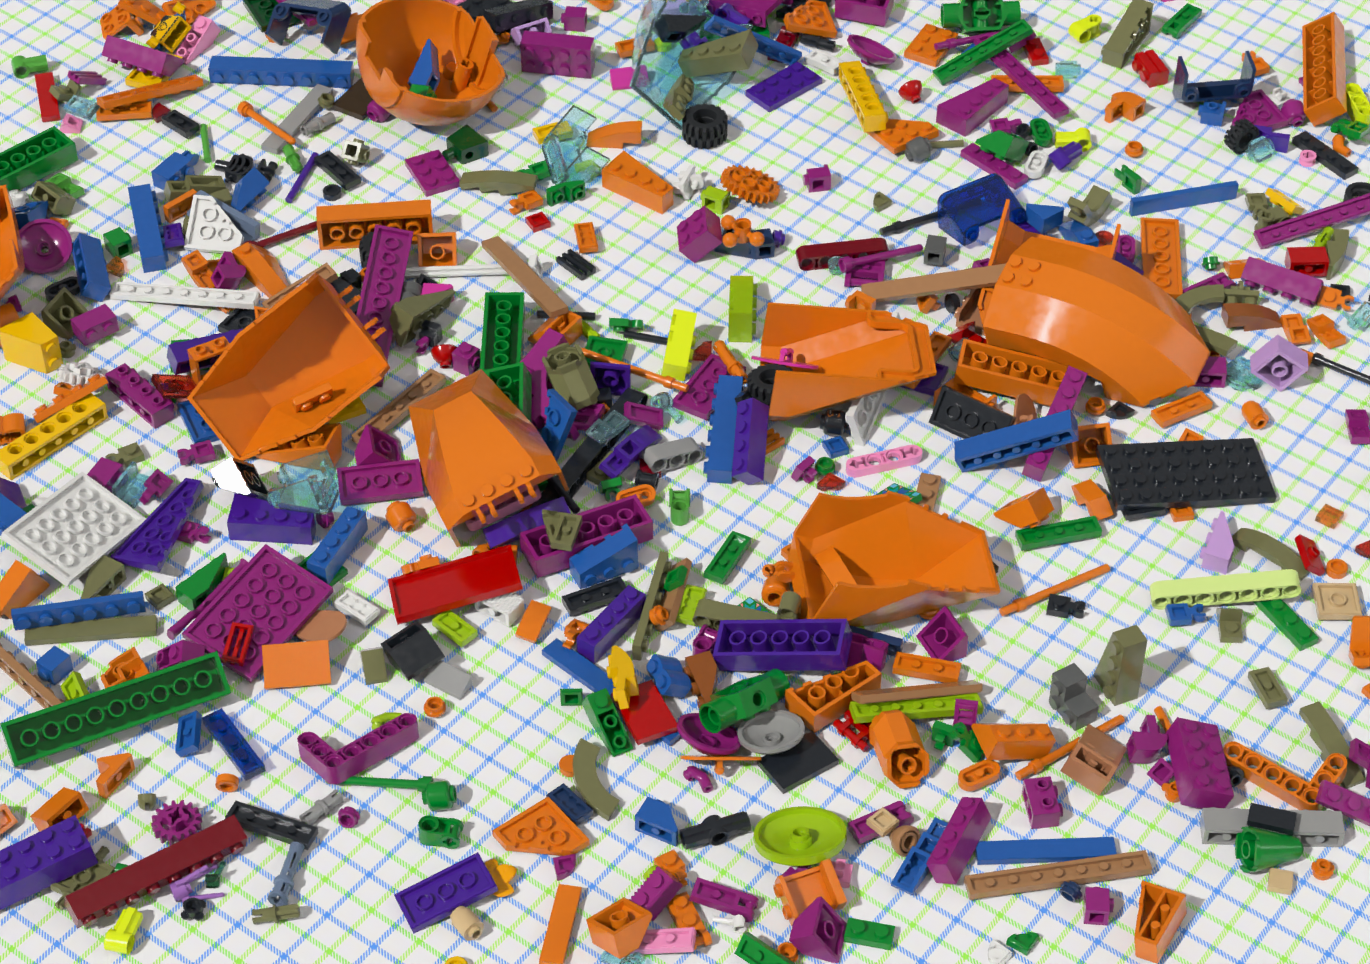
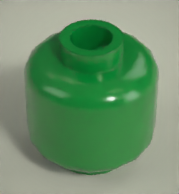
M448 780L428 783L426 791H422L423 804H428L431 811L451 809L453 803L457 802L455 785H451Z

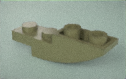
M681 74L673 84L663 103V107L678 121L684 118L686 105L692 100L695 87L692 79L684 74Z

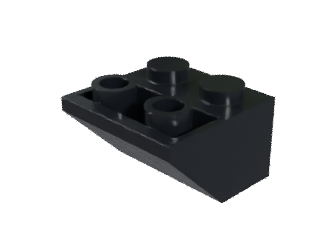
M417 620L381 643L389 662L408 681L419 676L421 672L430 666L436 665L438 661L445 657L427 629Z

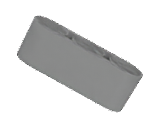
M686 437L650 446L643 451L642 458L652 472L657 473L698 463L703 458L704 453L692 437Z

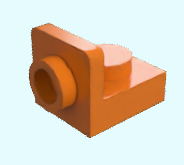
M857 290L847 297L845 306L846 308L876 310V299Z

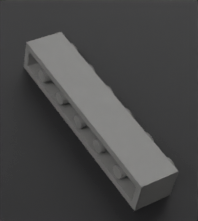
M1202 808L1200 818L1202 844L1235 845L1237 833H1242L1243 829L1241 828L1247 826L1249 809ZM1287 810L1297 813L1294 833L1290 836L1297 837L1302 842L1303 847H1342L1345 836L1342 811Z

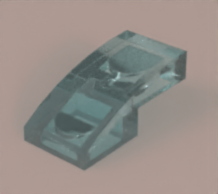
M613 410L603 421L598 419L585 433L602 444L622 432L630 422L628 418Z

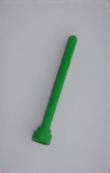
M352 776L336 785L417 789L419 792L426 791L428 783L434 782L433 776H423V778H418V780Z

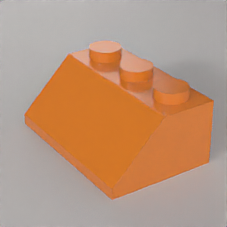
M973 723L971 726L987 760L1040 759L1049 754L1056 741L1048 724Z

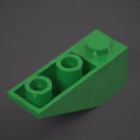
M222 553L217 558H214L210 563L197 570L193 575L175 587L180 604L190 611L195 610L223 580L225 567H228L226 553Z
M607 688L587 695L581 703L590 723L612 757L634 749Z

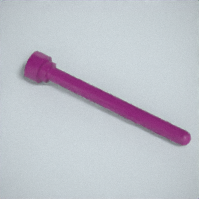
M917 244L854 259L849 256L841 257L838 264L841 272L845 273L852 271L858 265L920 252L923 250V246Z

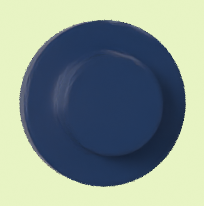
M1064 881L1061 884L1059 892L1068 901L1075 902L1083 896L1080 891L1081 887L1075 882Z

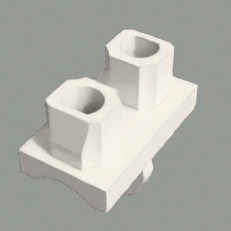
M695 164L689 165L686 171H680L678 174L680 182H674L672 185L674 194H682L684 200H689L694 190L703 188L705 184L702 175L696 174Z

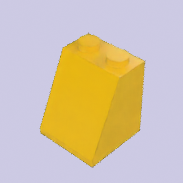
M33 312L0 328V341L4 358L7 361L45 374L58 369L63 364L58 336Z

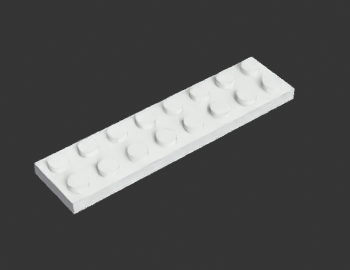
M891 312L892 317L901 319L899 312ZM888 390L851 401L850 408L845 414V420L849 424L851 437L856 445L865 446Z

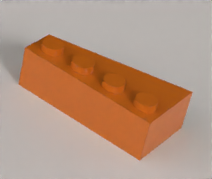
M864 661L847 667L846 670H841V673L836 675H825L822 680L813 683L811 681L805 682L800 688L793 689L792 687L785 690V708L789 712L798 715L803 720L804 725L810 731L816 733L849 710L850 702H853L851 692L881 689L882 673L871 663Z

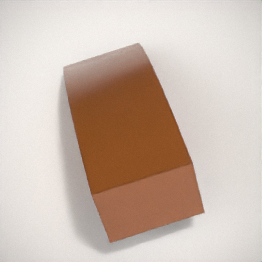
M1224 303L1222 306L1221 316L1226 328L1242 326L1244 332L1280 328L1283 325L1277 311L1264 306L1249 303Z

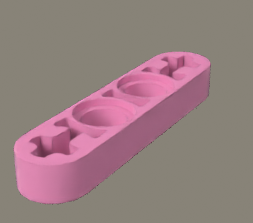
M907 445L853 457L846 462V473L848 476L856 478L916 465L922 460V449L917 445ZM897 457L899 460L891 461L889 458ZM871 461H877V462H879L880 464H878V465H871L870 462H871Z
M538 485L533 486L537 495L534 498L530 496L528 489L521 492L525 499L523 504H520L517 496H514L494 506L499 515L496 518L491 515L489 509L483 512L486 517V523L482 524L478 515L465 521L468 530L477 531L536 502L541 498Z

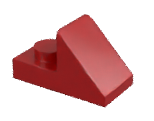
M975 321L961 325L947 335L952 337V342L959 347L962 346L963 339L987 344L986 339L975 333Z

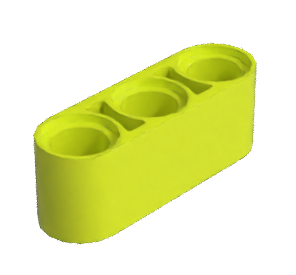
M1347 83V113L1350 119L1370 125L1369 101L1358 84Z

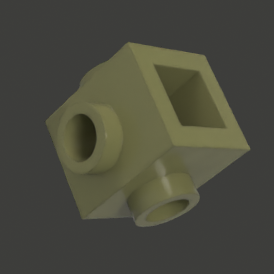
M354 138L353 141L345 139L341 157L347 159L348 164L358 166L359 163L365 164L370 156V147L364 145L365 141Z

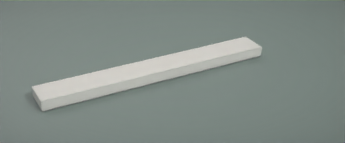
M115 282L109 293L110 299L240 309H254V306H257L261 298L258 291Z

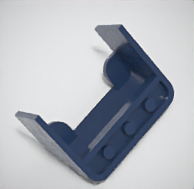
M285 0L274 7L265 34L278 45H283L292 15L298 14L317 17V23L325 27L320 43L332 53H338L351 15V8L345 2L334 0Z
M1245 51L1240 79L1187 83L1189 74L1182 56H1178L1172 91L1174 99L1177 102H1199L1245 98L1249 96L1253 89L1256 67L1250 52Z

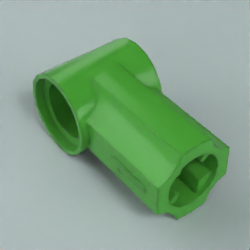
M18 55L11 60L14 76L19 79L26 78L30 73L48 70L46 55L29 58Z

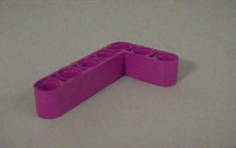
M412 713L401 714L337 751L317 734L304 732L297 738L300 758L327 783L333 785L340 784L415 742L419 738L418 722L416 715Z

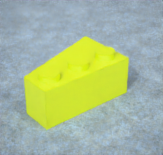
M678 309L673 310L662 376H670L676 380L684 381L686 374H690L692 363L688 362V360L692 361L694 349H691V347H695L696 336L693 335L697 313Z

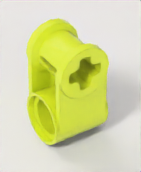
M1091 14L1072 23L1068 33L1079 43H1086L1101 35L1100 24L1102 18L1099 15Z

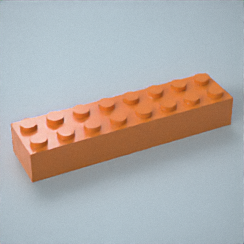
M1335 12L1302 26L1304 113L1314 127L1347 112L1344 25Z

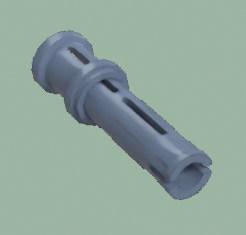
M292 842L290 844L280 875L274 878V888L267 898L272 905L283 906L288 904L289 892L294 888L293 877L305 849L304 845L300 842Z

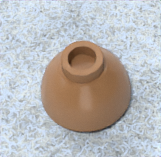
M911 825L895 828L889 835L892 848L898 855L906 857L912 846L915 847L920 839L919 830Z

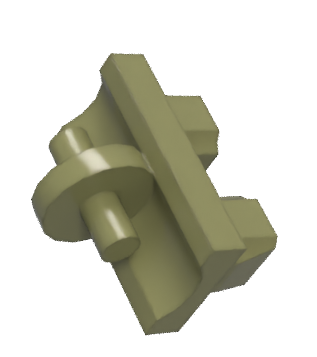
M1238 281V286L1224 289V302L1221 303H1249L1257 305L1259 291L1250 290V287L1243 286V281Z

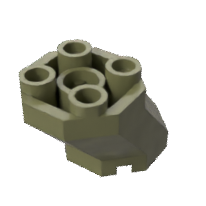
M562 343L550 348L547 351L548 356L546 358L543 356L542 362L553 389L578 411L586 406L596 404L600 393L579 344H574L575 347H572L569 343Z

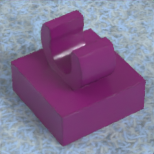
M809 455L796 466L790 477L796 482L801 478L808 484L815 479L814 476L817 475V471L812 468L815 460Z

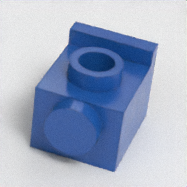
M1204 101V105H1200L1198 115L1201 116L1200 123L1222 127L1226 102L1223 101L1220 104Z

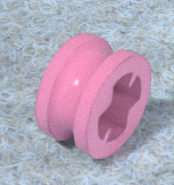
M1312 150L1301 151L1299 163L1304 167L1314 166L1317 157L1316 153Z

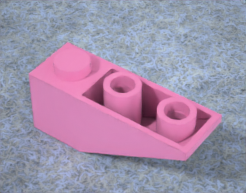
M199 14L174 55L181 56L184 59L183 64L187 65L213 44L221 31L213 20Z

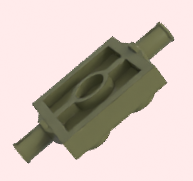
M101 846L95 854L98 864L58 883L51 884L50 890L62 895L55 903L58 909L63 910L65 908V896L114 873L115 867L103 861L110 852L106 846Z

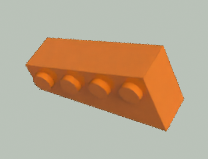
M622 151L602 169V187L660 214H664L673 205V187L627 152Z

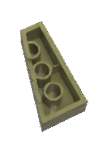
M751 29L682 50L678 64L686 77L748 70L759 45Z

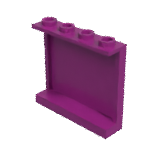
M703 0V14L714 16V12L722 4L729 3L734 7V10L751 19L750 25L765 28L766 17L781 3L791 5L793 0Z

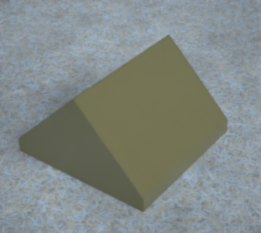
M63 287L44 307L41 315L43 323L58 337L69 340L74 335L70 319L88 310Z

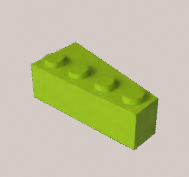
M730 275L728 342L752 343V335H756V323H752V321L756 322V310H753V308H757V297H753V295L757 296V284H753V276Z

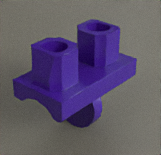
M694 31L680 40L679 43L685 50L704 44L708 40L706 36L700 38L698 33Z

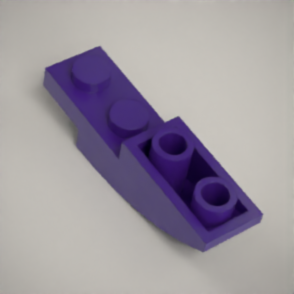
M645 425L621 441L614 448V451L600 463L599 469L611 479L617 478L635 461L638 462L642 458V453L646 448L658 444L663 437L650 426Z

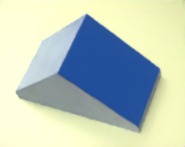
M1026 204L1025 221L1041 234L1063 223L1064 207Z

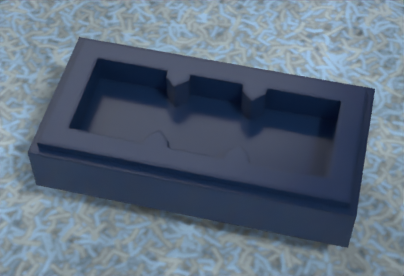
M564 783L546 795L576 826L593 816V809Z

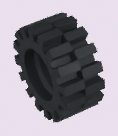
M1240 119L1239 122H1234V126H1230L1231 129L1226 131L1228 135L1224 136L1225 145L1235 154L1246 153L1247 149H1252L1251 146L1256 144L1255 141H1258L1257 136L1260 134L1258 132L1259 129L1249 120Z

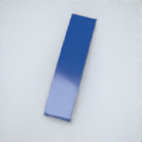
M936 817L933 819L928 830L922 833L916 846H912L892 880L891 886L910 895L916 891L930 872L926 863L945 830L947 822Z

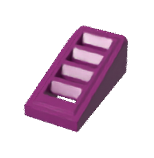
M956 699L953 726L956 723L962 722L966 726L967 731L972 730V724L976 723L978 701Z

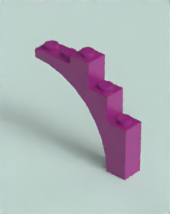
M548 328L521 361L524 362L532 375L531 423L536 429L546 426L547 416L544 415L545 407L549 405L550 398L547 397V390L553 389L542 358L543 356L545 358L548 356L547 351L550 348L562 343H568L563 334L551 328ZM572 424L567 438L576 441L580 434L575 425Z

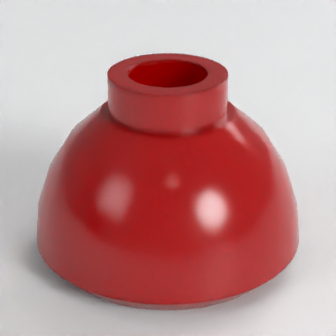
M920 80L908 81L900 87L898 93L903 99L911 101L912 104L917 103L921 100L922 83Z
M452 344L437 345L431 349V355L440 364V368H450L453 362L452 352L457 347Z

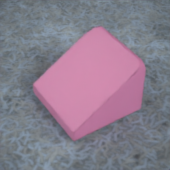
M66 113L59 130L63 133L79 134L83 120Z

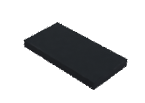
M942 385L928 423L966 439L1012 426L1015 416L951 387Z

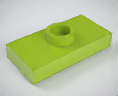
M686 584L675 622L695 626L692 619L698 601L705 599L707 589Z

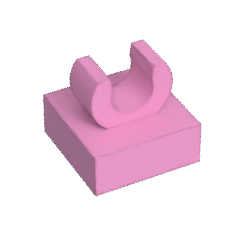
M839 858L836 859V862L831 861L841 887L849 888L853 864H848L846 859Z

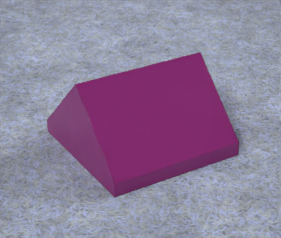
M944 606L916 635L931 658L956 661L967 655L968 635L947 606Z

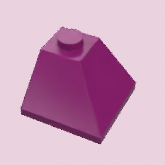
M367 424L354 452L356 465L402 461L399 440Z
M822 896L817 897L794 920L789 941L803 955L831 963H839L847 923Z

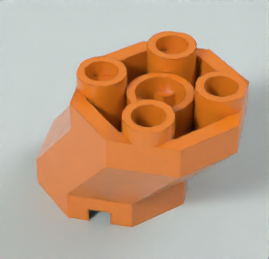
M899 709L882 711L872 719L869 733L870 744L874 747L883 774L900 789L917 787L923 775L926 776L929 773V754L924 749L915 723Z

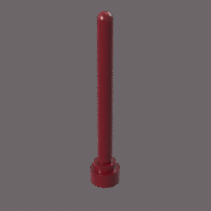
M317 221L257 242L251 240L246 242L266 247L317 229Z

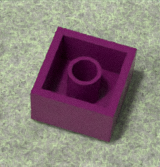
M705 205L696 210L686 220L681 221L677 226L679 252L694 263L723 243L720 217Z

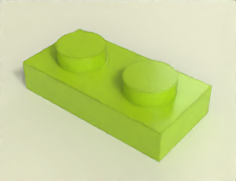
M451 610L444 611L432 619V626L462 648L478 636V631Z
M75 671L60 686L67 701L89 694L81 674Z

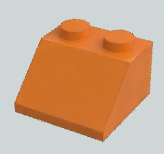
M456 232L417 233L418 267L457 265Z
M1110 422L1078 426L1079 441L1066 444L1073 467L1080 468L1100 465L1095 450L1097 445L1112 444Z
M1043 487L1007 503L993 514L996 518L1019 528L1028 525L1030 528H1033L1048 519V514L1055 509Z
M623 897L586 919L592 943L619 959L627 957L631 952L639 948L652 919V913Z

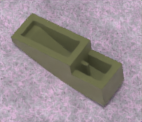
M186 175L184 181H166L163 193L167 202H170L191 189L197 192L202 190L211 194L226 189V185L222 176Z
M1334 229L1331 241L1327 240L1326 251L1329 258V267L1326 280H1331L1342 266L1349 240V230Z

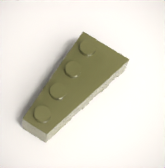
M1132 0L1108 42L1102 47V63L1122 69L1150 32L1154 3L1145 0Z
M1137 624L1112 633L1093 674L1103 689L1105 697L1110 699L1114 706L1138 698L1148 640Z

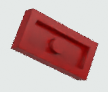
M1040 38L1027 40V44L1023 46V49L1031 66L1049 64V57Z

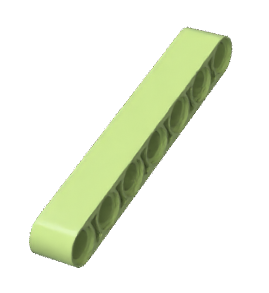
M1293 569L1156 581L1149 587L1152 606L1158 610H1164L1167 604L1187 603L1188 607H1193L1196 604L1208 606L1294 598L1299 596L1302 591L1298 572Z

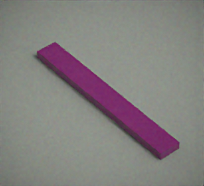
M987 33L974 38V44L978 45L992 36ZM1006 49L989 58L1053 119L1069 114V108Z
M1370 193L1255 230L1253 235L1260 249H1264L1322 230L1328 226L1331 227L1370 214Z

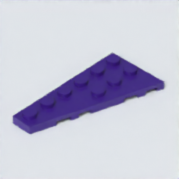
M185 478L110 558L126 566L160 572L204 488L202 481Z

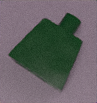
M469 125L463 126L447 137V149L442 151L446 161L455 158L461 164H467L489 156L488 141Z

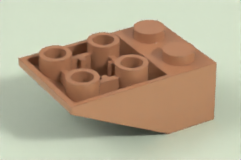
M1088 724L1060 771L1099 796L1111 780L1127 748Z

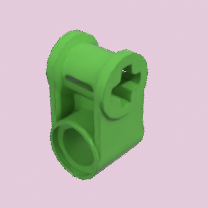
M669 488L671 522L676 526H683L689 522L690 488L677 491Z

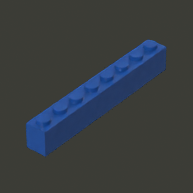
M212 56L208 68L210 83L315 87L317 84L329 88H350L354 80L353 61Z

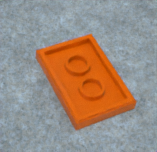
M328 640L262 645L265 690L331 684Z

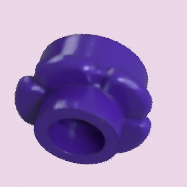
M774 230L772 236L775 246L778 248L779 245L784 244L785 234H782V230Z

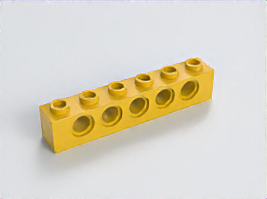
M860 61L839 63V81L864 133L886 130L888 113L884 111L883 103H880L879 95L875 93L874 85H871L870 77L866 75L865 67H862Z
M90 393L0 449V472L10 480L15 479L108 418L106 404Z

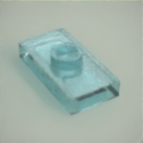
M73 95L63 109L67 113L90 120L100 106L97 105V102Z

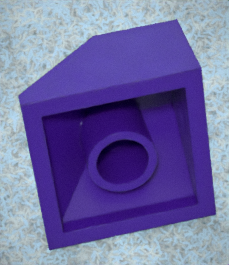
M590 362V370L598 388L610 387L611 395L621 396L628 387L631 388V365Z

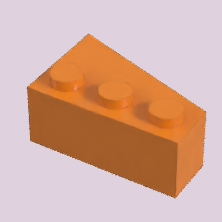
M1142 880L1134 937L1136 957L1156 964L1159 963L1187 914L1186 894Z

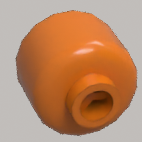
M395 501L387 507L385 517L395 531L408 532L415 526L414 522L417 516L407 502Z
M772 575L764 581L761 592L763 601L772 607H779L781 594L784 591H790V584L778 581L777 575Z

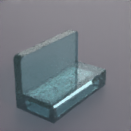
M131 461L112 486V493L135 509L140 502L138 499L147 489L143 484L150 476L138 473L136 462Z

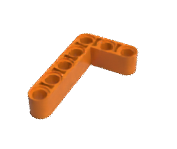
M1228 742L1223 748L1227 767L1234 765L1241 768L1245 779L1298 810L1321 811L1324 806L1316 802L1310 803L1307 800H1316L1321 781L1327 780L1339 786L1347 773V759L1340 753L1330 754L1308 783L1238 742ZM1236 754L1237 757H1230L1229 755ZM1254 765L1257 766V768L1252 769L1248 766ZM1332 766H1339V767H1341V768H1340V769H1334V768H1332ZM1268 777H1276L1277 779L1270 780ZM1288 788H1295L1296 791H1289V790H1287V789H1288Z

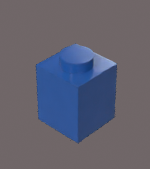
M55 645L36 661L38 676L43 681H48L54 686L74 670L71 656Z

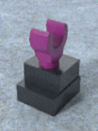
M428 320L423 322L422 329L419 332L420 339L415 344L419 346L416 351L417 353L424 355L428 346L434 347L443 339L441 324Z

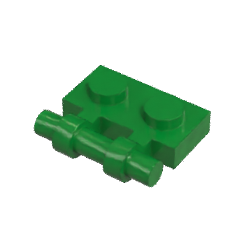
M1342 118L1333 123L1330 130L1332 133L1342 132L1348 139L1357 141L1370 133V125L1357 120L1350 121Z

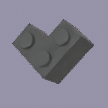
M1072 663L1052 674L1049 704L1053 710H1056L1062 716L1067 725H1070L1074 731H1077L1097 721L1099 706L1085 692L1088 677L1075 663Z

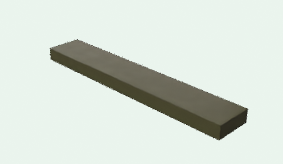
M157 615L94 619L25 629L24 642L25 646L157 636Z

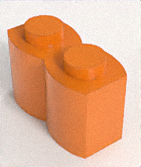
M11 413L0 416V446L5 443L9 444L26 433L24 414Z

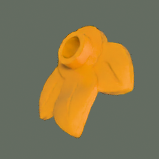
M496 859L486 861L484 864L498 888V891L493 893V895L506 897L514 893V889L509 882L515 877L517 869L508 864L498 865Z

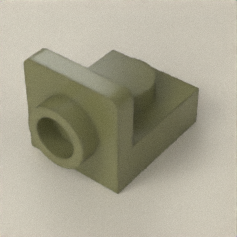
M70 79L67 86L51 85L49 92L57 100L76 103L80 95L81 86Z

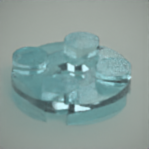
M1238 356L1234 361L1226 365V384L1230 388L1246 392L1247 389L1253 388L1254 391L1262 386L1263 380L1251 373L1250 360H1247L1245 357Z

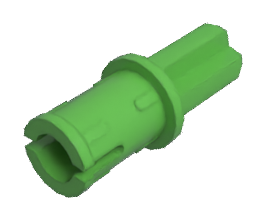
M285 145L282 151L286 157V163L290 165L292 171L298 174L303 170L300 156L295 152L293 145Z

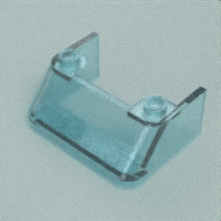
M575 105L568 110L542 143V151L550 172V178L555 185L576 180L590 183L597 178L600 171L610 161V158L586 146V131L597 118Z

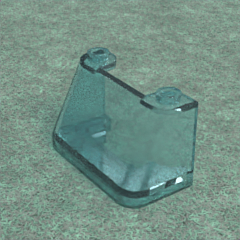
M328 450L281 464L277 477L280 484H283L284 487L269 489L267 500L270 506L273 505L276 509L319 515L332 512L339 495L338 475Z

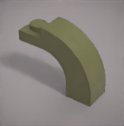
M1093 185L1083 202L1070 197L1067 202L1071 209L1068 218L1085 226L1095 224L1103 216L1113 200L1110 192Z

